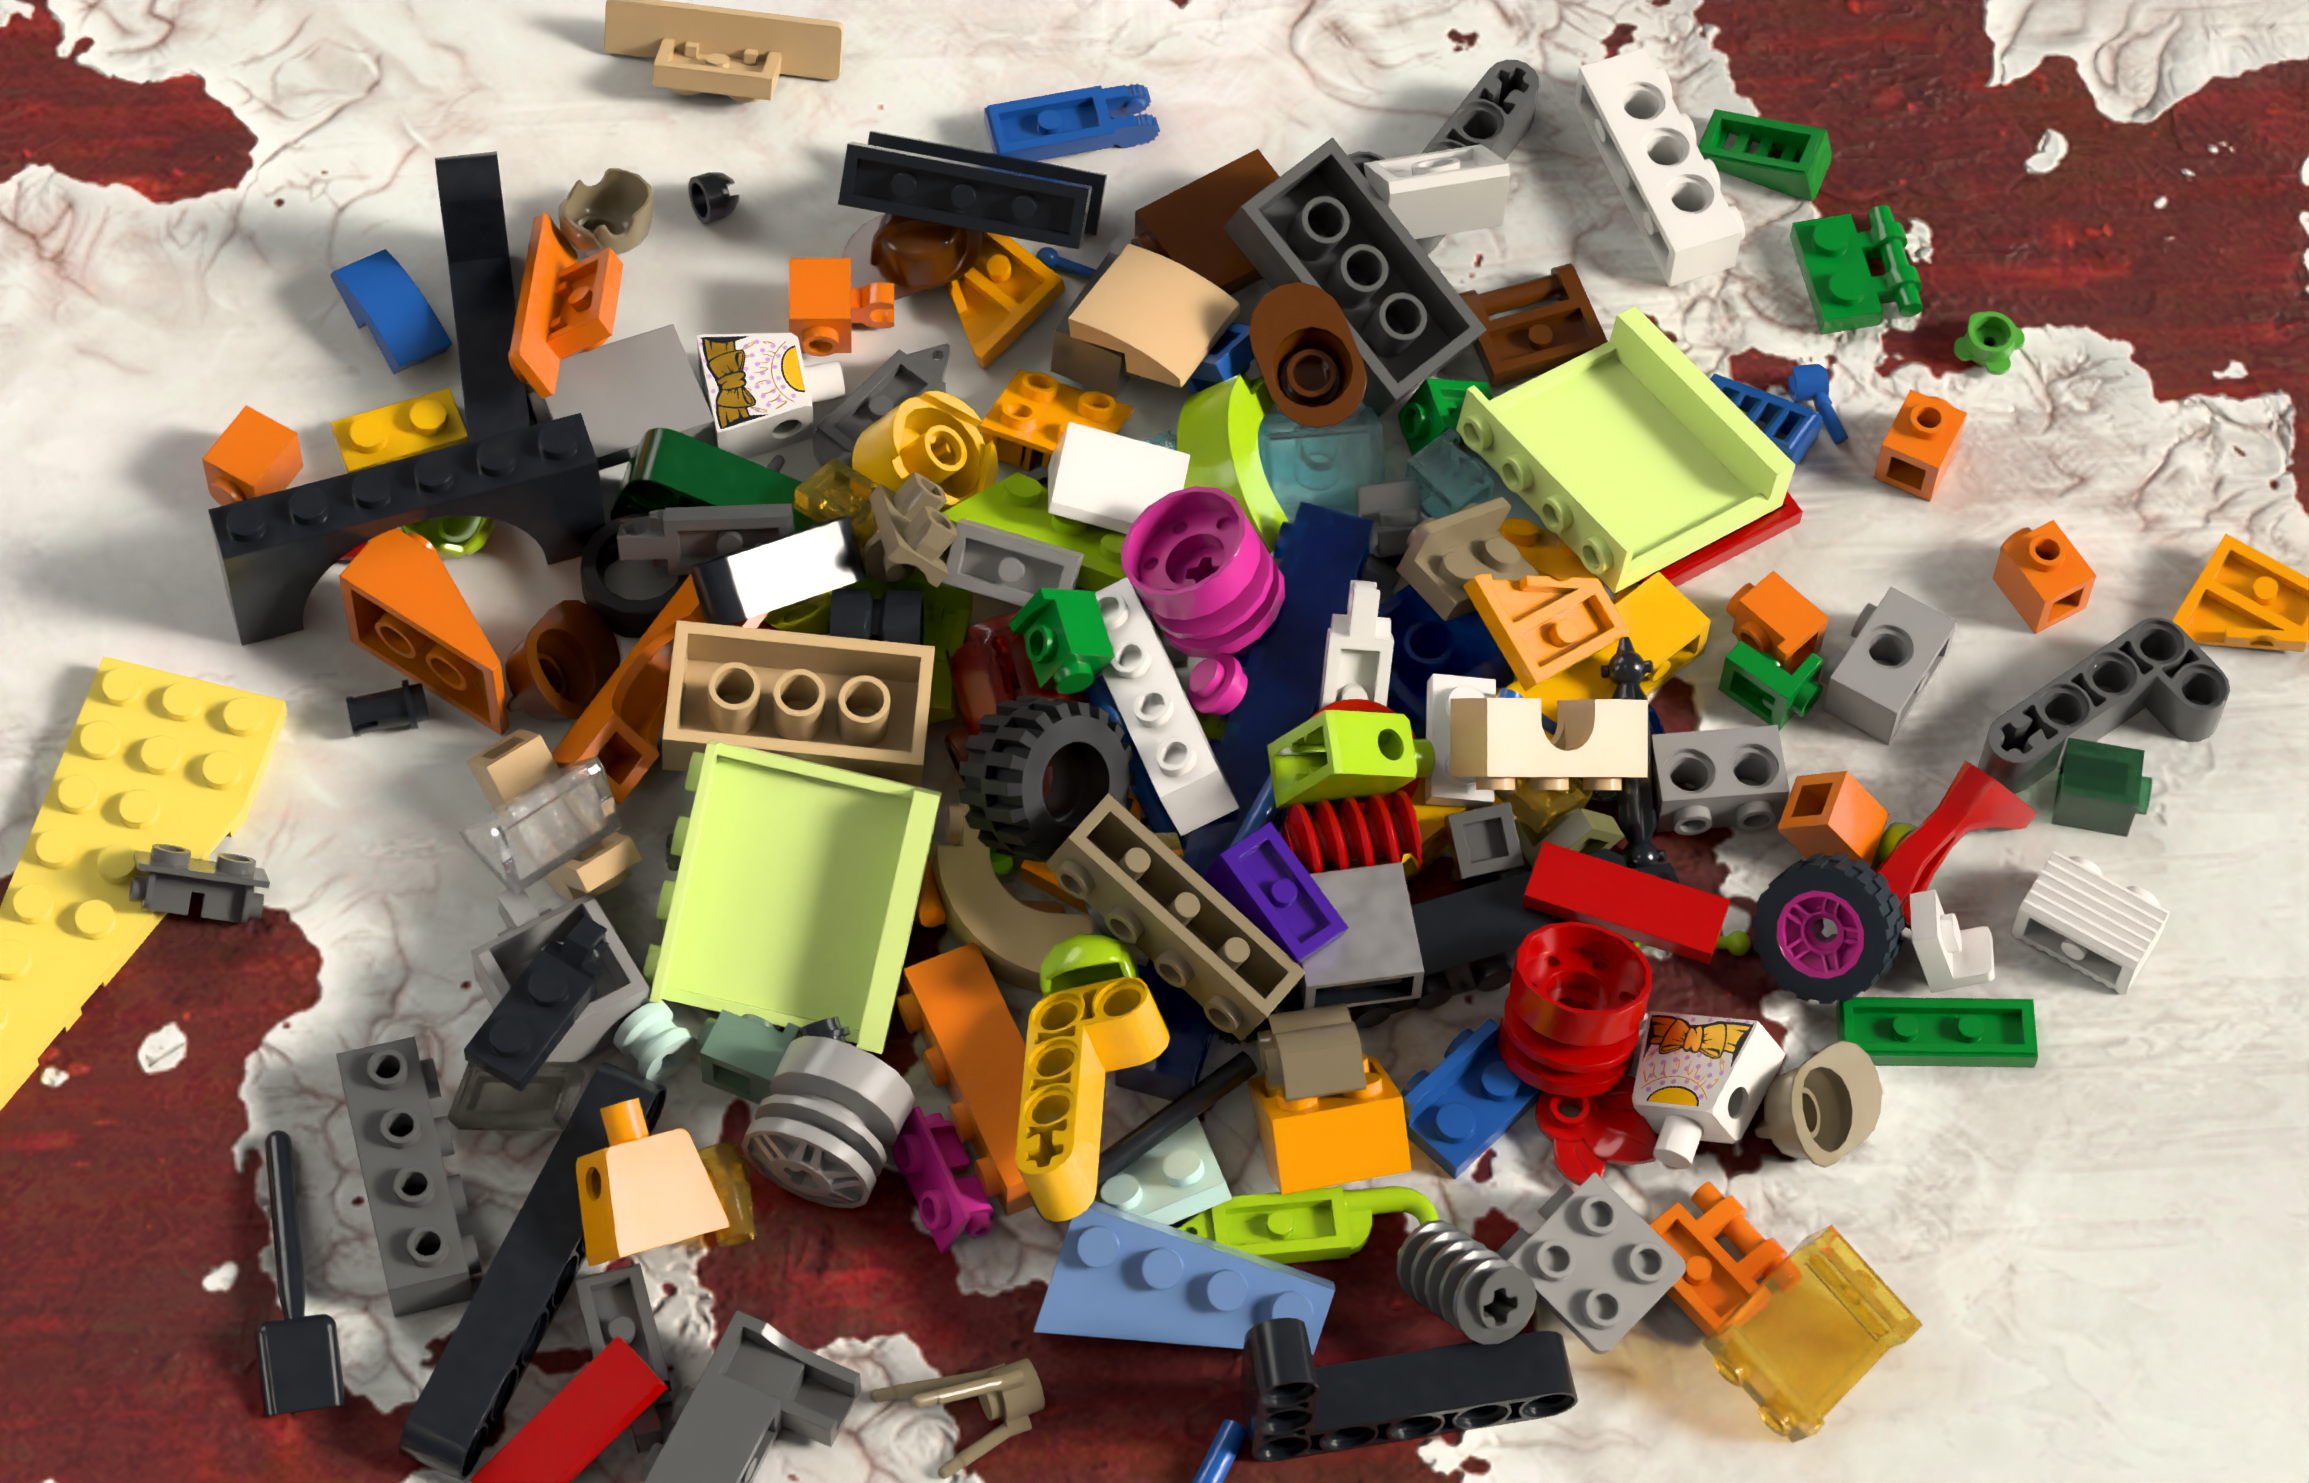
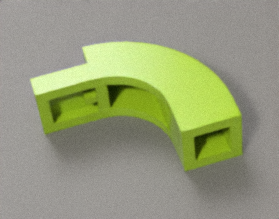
M1239 374L1190 395L1184 403L1177 429V451L1190 454L1183 489L1193 486L1218 488L1233 496L1268 552L1272 553L1292 527L1267 482L1258 448L1260 423L1275 403L1268 392L1262 376L1250 381L1247 374L1243 376Z

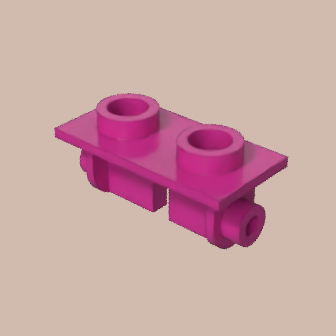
M920 1106L914 1107L906 1118L894 1145L891 1146L893 1158L898 1170L905 1175L918 1203L919 1216L923 1225L930 1230L940 1253L945 1254L961 1232L967 1231L972 1239L980 1238L991 1232L994 1228L991 1219L995 1212L992 1205L989 1204L976 1175L954 1178L953 1173L966 1171L971 1163L955 1131L953 1122L944 1120L941 1113H933L924 1117Z

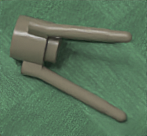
M1028 1358L1007 1365L1003 1363L982 1371L875 1389L870 1393V1399L877 1403L911 1398V1405L914 1408L939 1405L978 1396L982 1409L990 1421L1001 1418L1003 1424L958 1453L956 1457L938 1469V1475L942 1479L949 1478L1009 1437L1031 1430L1032 1426L1028 1415L1041 1411L1045 1407V1398L1039 1377Z

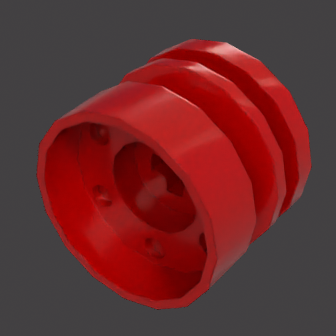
M1574 921L1547 924L1529 933L1516 952L1510 978V992L1505 1000L1503 1017L1499 1025L1501 1030L1497 1050L1506 1067L1526 1084L1553 1095L1574 1098L1602 1095L1620 1085L1632 1067L1634 1049L1639 1039V1025L1644 1019L1652 988V968L1643 952L1623 935L1595 924Z

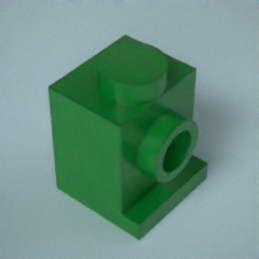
M1040 588L1009 622L1013 634L1024 635L1026 652L1032 661L1040 689H1054L1064 694L1084 691L1115 657L1094 591Z

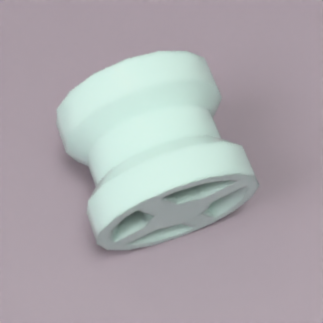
M662 1000L659 1003H646L635 1010L619 1026L613 1041L624 1056H634L638 1061L637 1071L642 1077L656 1083L666 1080L680 1070L694 1054L697 1039L687 1028H678L672 1022L674 1013Z

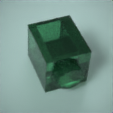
M2068 737L2057 772L2051 824L2127 837L2135 814L2146 815L2149 807L2152 777L2142 776L2145 750Z

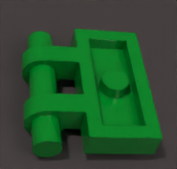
M1879 205L1868 212L1867 216L1872 229L1865 232L1857 233L1851 213L1792 223L1790 239L1821 335L1878 326L1883 314L1881 304L1896 302L1902 317H1912L1922 311L1923 305L1919 296L1922 283L1917 269L1909 265L1904 251L1908 243L1903 225L1900 222L1894 221L1889 206ZM1881 258L1886 274L1871 277L1866 260Z

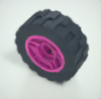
M1825 853L1813 854L1806 861L1801 859L1792 864L1768 884L1769 888L1760 895L1756 903L1758 906L1757 913L1752 916L1751 928H1754L1755 938L1752 942L1755 952L1758 951L1762 959L1760 964L1766 974L1770 973L1777 980L1775 984L1784 991L1788 989L1797 994L1796 998L1806 1002L1810 999L1819 1001V1004H1832L1836 1000L1841 999L1843 1002L1854 999L1862 991L1868 990L1895 963L1892 960L1901 951L1904 941L1900 940L1901 931L1905 929L1904 916H1901L1899 911L1901 903L1897 894H1893L1888 887L1889 881L1881 873L1878 875L1870 868V864L1861 859L1858 861L1850 859L1848 854L1835 853L1833 856H1825ZM1823 918L1830 919L1836 924L1837 934H1832L1827 938L1821 933L1825 928Z

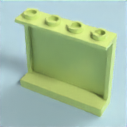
M1636 306L1616 316L1608 342L1491 400H1488L1475 385L1467 388L1456 428L1465 444L1471 450L1477 452L1501 476L1504 484L1511 491L1516 492L1540 516L1547 529L1556 533L1577 554L1586 569L1592 574L1597 575L1614 594L1781 507L1796 466Z
M712 739L707 743L705 753L693 751L688 768L685 790L696 792L690 818L679 815L673 835L670 854L681 856L676 882L664 880L658 902L656 918L667 920L662 945L650 944L645 960L642 977L646 983L652 984L649 1001L659 1003L664 999L721 1012L723 1009L738 1016L753 1014L767 1020L771 1024L786 1027L789 1022L801 1028L820 1020L838 1016L842 1028L849 1027L851 1033L845 1036L846 1041L857 1043L856 1047L862 1050L882 1054L886 1045L943 792Z

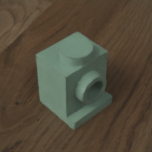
M722 1009L717 1020L711 1017L706 1020L696 1042L695 1054L700 1055L703 1083L760 1105L762 1099L772 1096L769 1086L790 1041L801 1037L800 1027L788 1022L782 1033L777 1031L770 1022L753 1014L738 1016Z

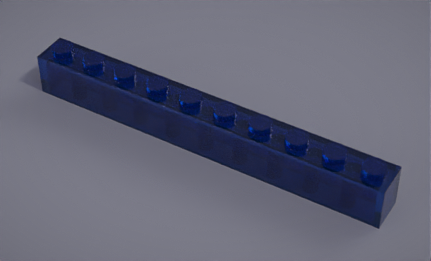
M1301 501L1294 523L1283 521L1274 549V558L1281 559L1279 570L1284 576L1285 599L1273 624L1258 640L1240 650L1238 661L1242 667H1246L1244 673L1248 679L1246 693L1231 712L1219 717V720L1227 722L1222 740L1211 738L1209 741L1239 808L1189 832L1190 836L1185 851H1173L1201 877L1204 876L1217 857L1230 847L1271 773L1267 745L1308 721L1319 711L1327 630L1331 628L1332 614L1347 615L1351 580H1362L1371 553L1373 520ZM1280 808L1272 823L1278 833H1280L1288 808ZM1149 959L1147 966L1137 964L1139 978L1147 984L1168 1029L1170 1040L1167 1048L1154 1060L1142 1065L1115 1070V1086L1174 1101L1199 1082L1216 1026L1206 1017L1203 1007L1184 989L1176 988L1163 980L1157 973L1154 962Z

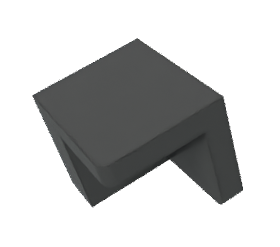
M1510 802L1443 817L1455 867L1447 871L1449 884L1510 871L1524 865Z

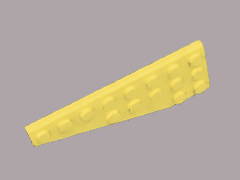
M103 656L0 906V1111L39 1066V1056L61 1030L67 1032L82 1015L81 1007L99 985L105 987L167 914V912L141 910V903L129 901L133 875L145 877L146 872L138 870L134 859V851L151 852L153 844H169L189 849L191 851L190 858L209 861V855L225 836L229 835L232 837L246 821L287 716L285 700Z

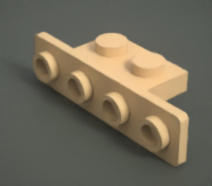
M607 0L605 6L604 49L607 53L655 59L652 86L669 88L672 92L680 95H696L705 92L728 95L735 101L745 103L756 102L761 99L771 101L780 74L826 80H837L839 78L842 65L844 26L841 22L664 0Z

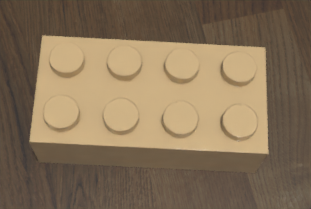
M676 620L662 738V769L688 772L693 751L705 753L707 743L713 739L921 787L935 646Z

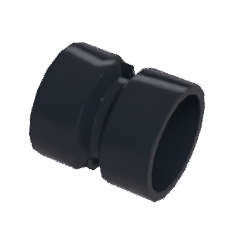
M834 589L831 595L830 636L924 645L923 591L887 590L881 599H874L868 589Z

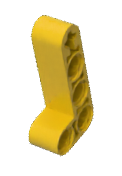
M1132 976L1120 977L1058 991L1038 1001L1029 1015L1015 1159L1017 1168L1040 1214L1045 1219L1054 1222L1070 1220L1085 1212L1094 1201L1097 1189L1106 1072L1150 1062L1161 1055L1168 1046L1170 1040L1168 1029L1147 984L1140 978Z

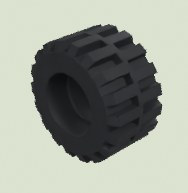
M1028 695L1018 696L1017 701L1005 700L996 705V714L986 713L978 722L981 732L978 736L970 735L965 745V748L970 751L967 762H960L959 775L965 776V787L959 789L960 803L968 804L970 808L964 816L969 827L980 830L978 839L986 847L996 848V853L1006 857L1046 863L1108 793L1126 810L1131 811L1134 799L1128 798L1129 787L1136 785V771L1129 770L1128 762L1134 756L1130 744L1120 742L1124 731L1118 722L1108 721L1109 713L1100 707L1089 706V703ZM1051 760L1052 782L1049 793L1044 801L1043 777L1046 767Z

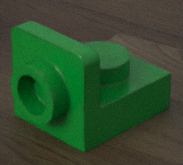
M1426 378L1398 414L1401 432L1407 441L1415 462H1429L1443 443L1465 444L1456 428L1467 388L1475 385L1488 400H1491L1493 396L1487 382Z
M1740 640L1725 657L1718 690L1767 724L1778 725L1780 731L1795 713L1800 717H1804L1819 699L1823 686L1818 683L1824 660L1811 653L1791 675L1783 669L1782 665L1773 656L1765 652H1757Z

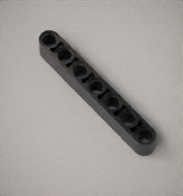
M603 1062L597 1068L411 1411L400 1438L399 1453L460 1480L466 1479L471 1474L587 1257L575 1165L578 1157L610 1147L600 1109L639 1098L648 1133L651 1136L665 1104L667 1089L664 1085L607 1062Z

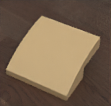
M1128 244L1069 316L1070 337L1124 353L1126 370L1129 373L1182 388L1239 315L1240 305L1239 302L1221 288L1189 268L1147 249Z

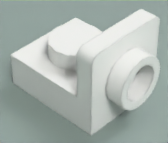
M1935 889L1910 894L1912 943L1931 993L1991 982L1995 978L1993 939L1989 928L1981 926L1960 930L1955 914H1944Z

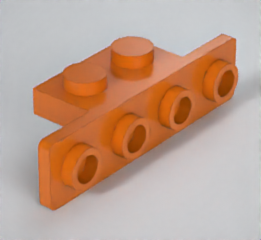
M546 212L534 217L512 341L508 353L509 363L516 377L523 383H529L541 399L555 394L560 360L581 350L583 352L592 351L600 347L612 336L624 265L611 247L577 262V252Z

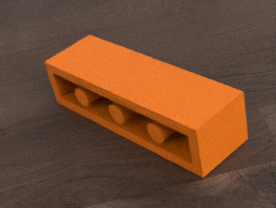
M973 942L904 968V994L897 997V1005L908 1032L912 1034L919 1031L927 1049L922 1051V1057L932 1084L935 1088L945 1085L953 1104L948 1105V1113L960 1141L963 1143L971 1140L979 1157V1159L974 1161V1169L986 1197L990 1198L997 1195L1006 1216H1010L1034 1206V1200L1017 1168L1015 1159L1026 1044L979 946Z

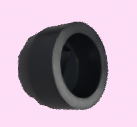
M708 172L691 177L689 180L688 190L692 208L697 218L704 224L731 215L738 204L739 194L730 196L728 186L735 184V181L724 173Z

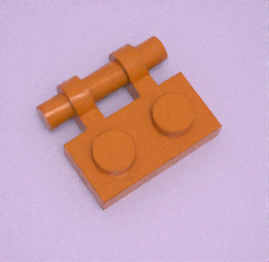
M1706 1182L1691 1197V1201L1704 1215L1695 1220L1677 1202L1649 1225L1684 1259L1686 1264L1683 1276L1666 1293L1717 1346L1766 1307L1769 1296L1756 1283L1757 1280L1766 1278L1781 1294H1785L1797 1284L1801 1276L1785 1260L1787 1251L1774 1238L1766 1240L1745 1219L1746 1209L1733 1196L1725 1198L1711 1182ZM1726 1236L1745 1257L1736 1262L1715 1240L1717 1237Z

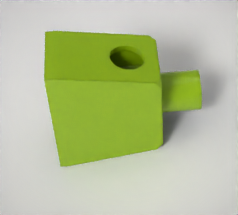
M1324 710L1267 745L1276 808H1290L1291 804L1300 802L1304 807L1315 806L1316 801L1326 799L1331 805H1340L1342 798L1351 796L1357 803H1365L1370 794L1378 793L1383 798L1415 780V778L1429 777L1435 766V751L1432 743L1428 739H1412L1410 720L1404 714Z

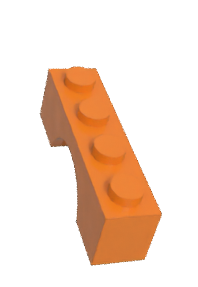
M691 574L551 753L564 779L590 803L622 804L660 755L657 750V739L665 721L676 620L705 623ZM769 612L729 624V626L757 628Z

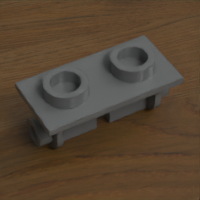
M153 844L151 852L134 851V859L138 870L146 872L145 877L133 875L129 901L141 903V910L188 915L191 893L197 892L203 893L200 917L237 922L240 924H246L248 918L260 920L264 904V894L253 893L254 886L269 888L270 881L263 868L255 867V859L230 853L217 854L216 862L190 858L191 851L189 849L169 844Z

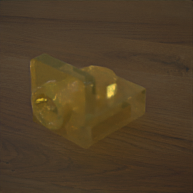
M832 458L795 489L793 508L818 523L850 516L862 557L863 548L867 541L879 532L869 500V496L879 484L839 460Z
M1515 777V790H1494V794L1504 803H1511L1513 814L1520 821L1528 824L1536 833L1547 828L1550 830L1553 822L1565 813L1578 810L1579 808L1584 809L1593 794L1590 790H1583V783L1576 777H1569V790H1530V777Z

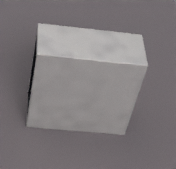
M1402 862L1310 874L1349 928L1339 939L1299 965L1306 971L1298 981L1303 1009L1345 1003L1347 1007L1421 998L1424 968Z

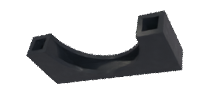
M581 413L208 509L226 594L242 646L304 630L303 614L307 599L324 573L354 548L395 528L441 517L475 516L491 518L509 523L527 532L541 546L547 564L551 565L581 557L583 549L593 533L605 525L598 461Z

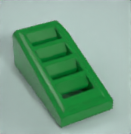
M1714 109L1698 146L1704 160H1712L1718 171L1792 197L1810 201L1815 200L1832 159L1826 129ZM1729 133L1738 136L1732 150L1723 149ZM1752 142L1759 143L1755 155L1748 154ZM1776 150L1783 152L1780 159L1773 158Z

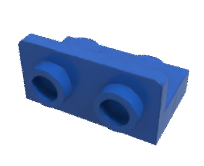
M1491 1018L1475 1032L1470 1028L1462 1031L1448 1046L1444 1054L1445 1060L1430 1074L1426 1070H1421L1408 1081L1401 1091L1408 1139L1454 1179L1462 1174L1537 1103L1540 1095L1544 1092L1526 1084L1506 1067L1497 1050L1501 1027Z

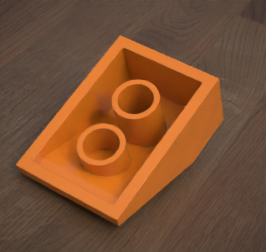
M398 528L372 538L339 574L351 642L416 683H422L423 687L502 736L509 728L500 662L436 549L423 536L415 532L406 534Z

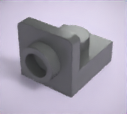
M1411 478L1358 485L1355 488L1360 547L1379 558L1405 554L1409 547L1407 544L1408 536L1418 524L1426 519L1421 516L1418 483Z

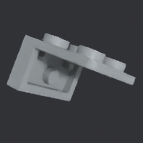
M1596 1172L1575 1192L1565 1183L1537 1211L1546 1222L1532 1236L1521 1227L1496 1252L1501 1258L1510 1261L1516 1268L1528 1274L1534 1282L1537 1298L1596 1354H1606L1683 1276L1686 1270L1684 1259Z

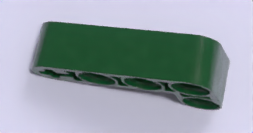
M668 428L649 429L643 435L627 465L610 515V519L613 520L631 514H649L650 511L675 507L792 503L794 531L831 519L850 516L861 554L872 522L870 515L850 501Z

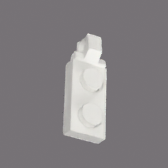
M1351 580L1347 615L1332 614L1331 628L1327 630L1319 710L1334 702L1348 699L1369 700L1387 707L1394 639L1392 633H1390V618L1377 617L1380 590L1376 589L1377 582Z

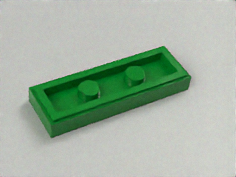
M1855 997L1846 1002H1843L1842 999L1838 1000L1836 1004L1838 1042L1847 1041L1857 1044L1870 1056L1874 1066L2035 1068L2038 1059L2033 999Z

